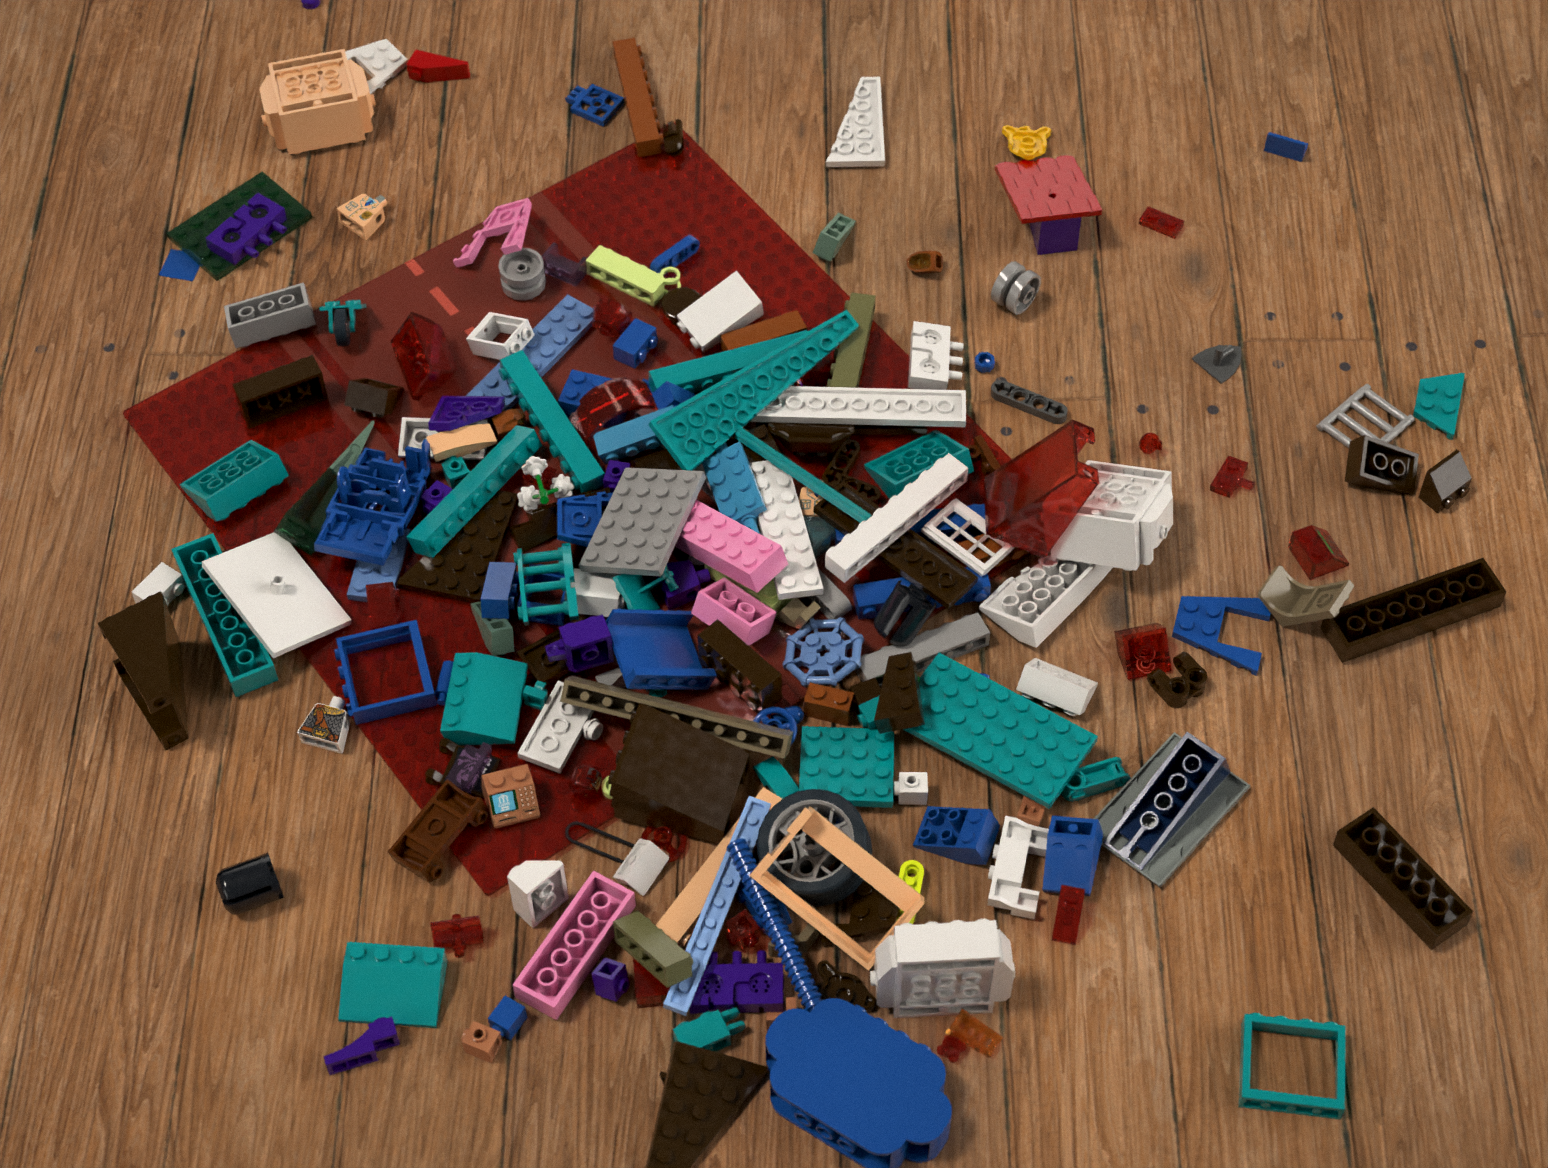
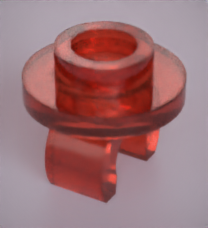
M1149 432L1141 437L1139 448L1142 452L1150 454L1156 451V449L1162 450V441L1159 440L1156 434Z

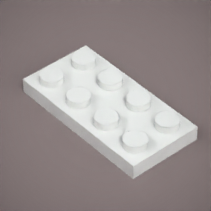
M557 681L518 751V758L557 773H561L583 733L582 728L585 722L590 720L594 710L560 702L564 685L561 681Z

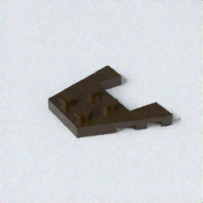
M838 860L834 863L833 871L841 865ZM864 880L854 891L849 924H833L852 939L862 935L869 937L888 932L899 919L900 908ZM822 935L821 943L823 947L832 946L833 942Z

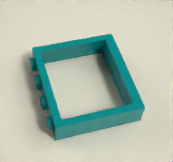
M1260 1013L1244 1014L1241 1023L1238 1107L1341 1120L1345 1110L1346 1026L1338 1025L1336 1022L1320 1023L1313 1022L1310 1019L1294 1020L1288 1019L1285 1016L1269 1017L1263 1016ZM1252 1030L1336 1040L1335 1099L1250 1089Z

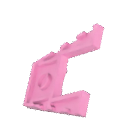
M526 198L497 206L483 222L484 228L476 231L472 236L474 241L462 248L461 257L454 258L452 261L454 265L461 267L472 264L486 238L500 236L506 232H509L501 247L504 255L521 251L532 207L530 200Z

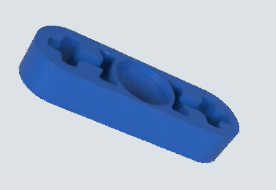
M692 235L686 236L656 257L650 265V270L660 273L666 267L678 266L697 252L700 241Z

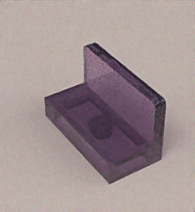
M484 742L479 749L466 745L446 780H450L462 791L470 794L492 757V746Z

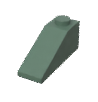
M837 213L820 232L813 254H816L822 260L831 262L856 221Z
M481 601L470 603L484 643L492 656H504L507 653L514 652L513 627L508 620L482 618Z

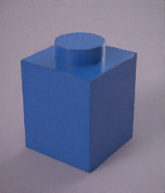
M505 995L488 1017L490 1028L500 1031L501 1038L505 1037L511 1041L527 1019L526 1008Z

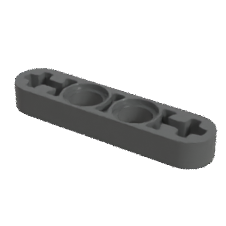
M1004 380L994 381L991 385V397L996 401L1054 424H1062L1067 419L1068 409L1062 403ZM1017 395H1021L1025 399L1023 401H1017L1014 399V397ZM1041 403L1044 405V407L1041 409H1037L1033 406V404Z

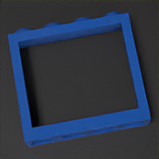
M417 620L336 638L338 649H334L336 661L341 660L342 666H338L340 679H345L346 684L342 685L344 697L350 699V703H347L346 707L349 717H354L356 725L437 706ZM412 640L424 692L359 707L347 655Z

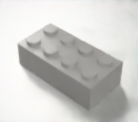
M304 282L224 306L228 330L235 348L246 347L252 343L267 341L272 337L287 335L292 331L307 329L312 325H316L311 301Z

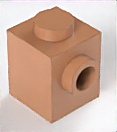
M473 1021L470 1028L464 1030L461 1042L465 1053L492 1063L502 1044L500 1031Z

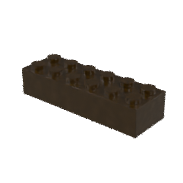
M1374 807L1337 831L1333 846L1431 950L1468 925L1474 911Z

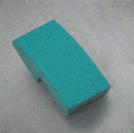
M773 756L753 766L764 787L768 786L772 793L782 799L799 791L791 776Z

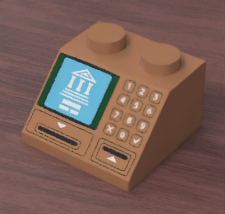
M527 764L482 775V793L494 829L540 818L535 786Z

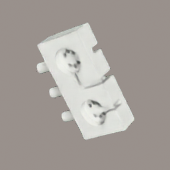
M913 322L910 340L908 388L946 390L948 379L962 380V372L949 370V364L962 366L963 363L962 357L949 356L950 350L963 351V343L950 341L951 326Z

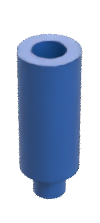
M448 660L442 664L435 691L437 704L445 705L454 661Z

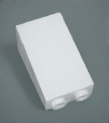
M735 271L677 315L679 321L677 325L684 334L687 332L690 335L691 339L689 340L696 349L700 348L704 353L720 343V335L743 328L764 315L762 301L741 275Z

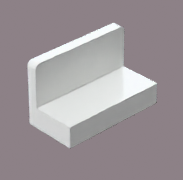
M639 838L613 878L619 883L629 885L639 895L644 896L669 860V856L653 842Z

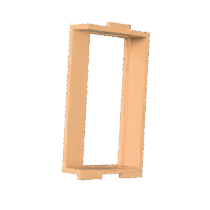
M811 806L805 807L788 827L787 835L771 854L768 852L749 876L869 971L875 964V949L889 935H894V926L910 922L925 904L924 897ZM800 829L904 911L871 952H868L767 871Z

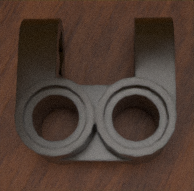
M1185 651L1173 658L1174 666L1182 675L1181 677L1170 679L1159 668H1156L1147 675L1150 686L1172 708H1181L1187 703L1189 698L1202 695L1206 686L1207 672Z

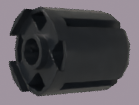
M900 580L875 616L873 624L878 634L885 639L907 605L910 604V609L894 631L890 643L894 645L907 646L912 643L930 614L934 611L936 603L932 606L926 599L927 593L913 584H910L909 587L901 585L902 580Z
M268 852L223 868L217 873L216 885L224 908L231 914L238 915L284 898Z

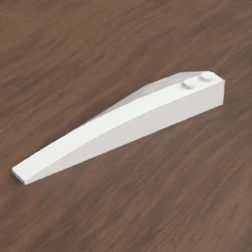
M1051 555L1043 556L1038 559V564L1032 568L1027 566L1021 570V575L1018 577H1010L1005 580L979 606V610L1018 641L1037 648L1094 590L1113 567L1070 560L1062 561L1057 558H1051Z

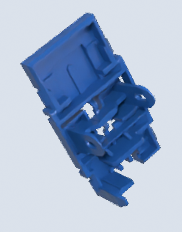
M424 439L422 449L406 446V467L404 466V461H400V464L393 463L392 458L386 461V452L370 448H364L355 465L350 464L348 469L345 466H341L337 475L338 488L326 509V519L314 543L315 551L384 566L392 550V545L395 544L398 536H403L404 529L407 528L421 500L422 493L427 488L426 480L432 469L429 442ZM378 504L383 505L380 512L374 511Z

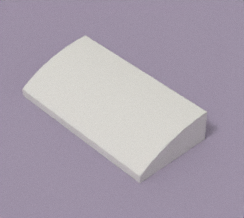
M402 417L398 458H406V446L422 449L423 440H427V436L438 433L436 431H429L428 422L430 418ZM480 420V421H477V422L468 424V425H466V426H469V425H477V424H488V421H487V420ZM487 447L462 456L463 460H482L485 457ZM430 449L431 459H434L433 454H432L431 449Z

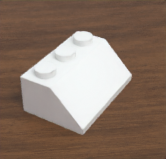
M1034 658L1025 664L1016 690L1022 692L1021 695L1026 698H1038L1043 700L1042 703L1048 707L1055 708L1058 706L1063 708L1066 714L1077 716V714L1081 715L1085 712L1098 682Z
M524 861L521 865L513 867L509 875H507L513 909L532 928L537 926L569 899L564 864L561 861Z

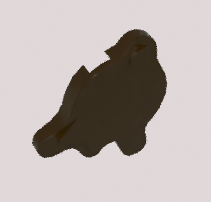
M826 960L818 963L817 970L823 982H815L814 986H818L817 992L821 993V999H843L854 1006L859 1005L863 1007L867 1012L874 1010L876 999L868 992L860 978L850 973H842L835 970Z

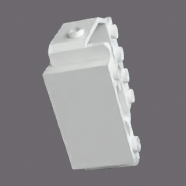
M1088 460L1080 471L1058 481L1042 502L1041 511L1045 547L1051 550V558L1122 568L1126 571H1136L1140 564L1150 565L1153 561V549L1157 548L1162 540L1167 537L1168 531L1173 525L1171 471Z
M979 919L973 922L955 920L950 923L927 922L919 925L903 923L899 926H894V935H889L875 949L874 971H870L871 986L876 988L877 1005L881 1008L893 1007L894 1018L993 1013L994 1002L1006 1001L1011 997L1013 979L1015 978L1011 941L1000 929H997L996 920L989 921L988 919Z

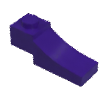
M381 1017L376 1019L374 1022L369 1023V1029L350 1045L332 1054L323 1056L329 1076L378 1061L377 1051L400 1045L393 1018Z

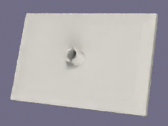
M280 530L202 561L203 569L272 658L351 625V618Z

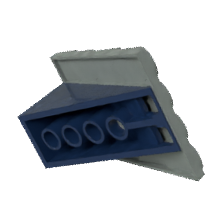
M1174 732L1094 818L1099 819L1104 834L1101 845L1158 887H1161L1223 817L1230 812L1251 786L1230 771L1226 758L1189 732H1186L1183 737Z

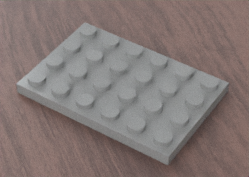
M625 468L579 563L581 571L662 576L706 479L704 471Z

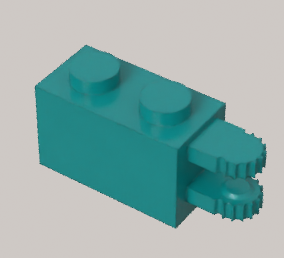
M736 1007L721 1013L719 1010L714 1012L708 1011L693 1021H684L678 1024L673 1029L674 1041L716 1052L730 1046L731 1036L744 1030L746 1025L741 1020L726 1026V1022L731 1021L740 1014Z

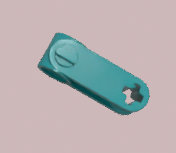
M1113 757L1078 768L1061 792V795L1068 801H1078L1122 787L1131 777L1122 767V759L1120 757Z

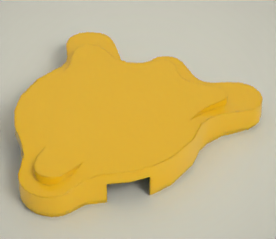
M1006 125L1002 127V134L1007 137L1008 149L1013 154L1026 160H1032L1046 152V139L1051 135V129L1049 127H1041L1033 131L1029 126L1014 128Z

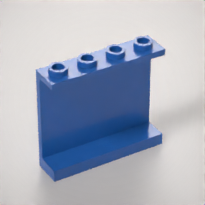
M613 609L606 619V624L611 634L612 647L627 689L708 690L717 675L715 669L702 668L699 662V657L687 628L688 623L693 617L692 611Z

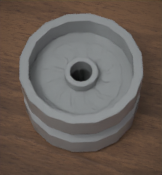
M522 248L521 251L501 257L498 266L501 287L508 297L515 300H529L542 293L545 289L546 277L542 256L537 251L530 248Z
M1011 262L998 275L991 291V299L1001 306L1006 305L1009 311L1019 315L1035 299L1040 288L1041 277L1031 270L1026 271V268L1018 262Z

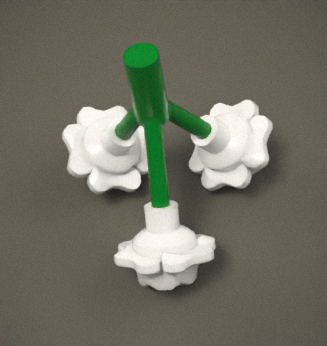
M530 457L521 468L524 474H530L536 479L539 490H535V487L532 485L521 487V492L517 493L518 505L523 507L525 511L538 508V505L541 503L547 504L549 502L548 495L554 493L556 498L572 496V490L575 486L571 483L570 477L559 474L558 477L552 478L553 484L550 485V490L547 491L544 489L541 481V473L548 467L546 459Z

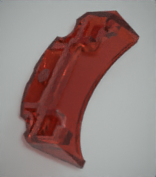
M626 377L615 378L605 381L603 384L588 391L579 400L581 404L576 412L571 413L569 420L586 446H588L595 433L613 417L634 409H653L657 411L658 408L650 389L644 381L640 379L637 381L628 380Z

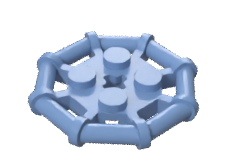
M839 617L838 619L823 620L811 618L810 622L792 636L788 635L786 638L787 647L785 660L782 663L783 668L793 674L803 687H808L809 683L833 685L835 687L839 681L853 670L859 669L862 665L860 658L864 637L848 625L845 618ZM818 628H834L832 632H818ZM842 631L850 638L849 640L844 641L841 638L840 634ZM807 634H809V635L806 637V641H804V642L800 641V640H801L802 638H804ZM795 648L801 650L800 657L794 659ZM853 648L852 657H847L848 649ZM823 650L829 651V653H825V656L820 655V652ZM839 665H840L841 667H842L843 665H845V666H844L843 668H841L838 672H836V667H838ZM798 667H807L809 671L804 673Z

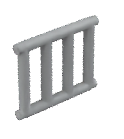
M1365 384L1325 417L1316 427L1319 431H1326L1349 448L1350 441L1352 440L1331 425L1336 419H1339L1361 436L1367 435L1389 443L1406 429L1415 418L1412 415H1405L1373 392L1369 384ZM1363 396H1366L1400 422L1393 427L1358 401ZM1352 407L1387 434L1381 439L1344 412Z

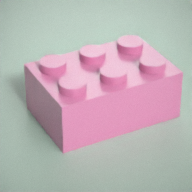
M722 578L700 590L691 614L709 626L718 619L748 646L770 633L777 613L726 578Z

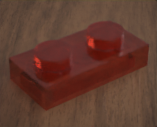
M1148 206L1139 219V225L1175 239L1184 226V220Z

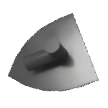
M1218 345L1207 348L1192 357V360L1222 384L1238 369L1242 356L1241 346Z

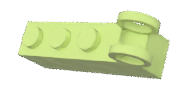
M601 245L586 259L588 275L653 307L669 292L665 289L666 284H676L677 288H681L679 281L680 271L675 267H666L660 273H656L646 266L640 265L628 257L617 254L613 250ZM667 272H674L677 277L665 279L663 275Z

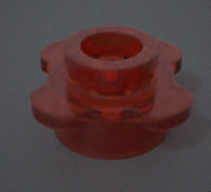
M951 1034L946 1035L942 1045L937 1047L938 1055H944L951 1063L958 1062L961 1052L966 1051V1044Z

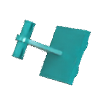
M667 566L662 576L648 585L642 575L621 574L613 577L616 589L623 596L628 610L660 609L650 590L663 581L666 582L670 592L679 588L673 578V572L669 571Z

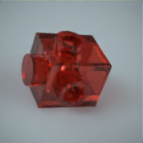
M746 909L726 922L727 934L725 935L733 947L737 945L742 951L746 947L748 949L754 947L759 942V938H761L760 927Z

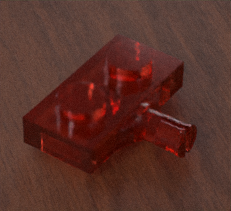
M1228 455L1212 481L1210 491L1230 498L1234 490L1240 486L1252 490L1255 482L1243 478L1248 469V462Z

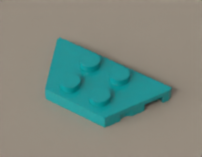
M1465 373L1420 379L1413 417L1421 422H1425L1434 430L1437 428L1447 434L1446 438L1453 440Z

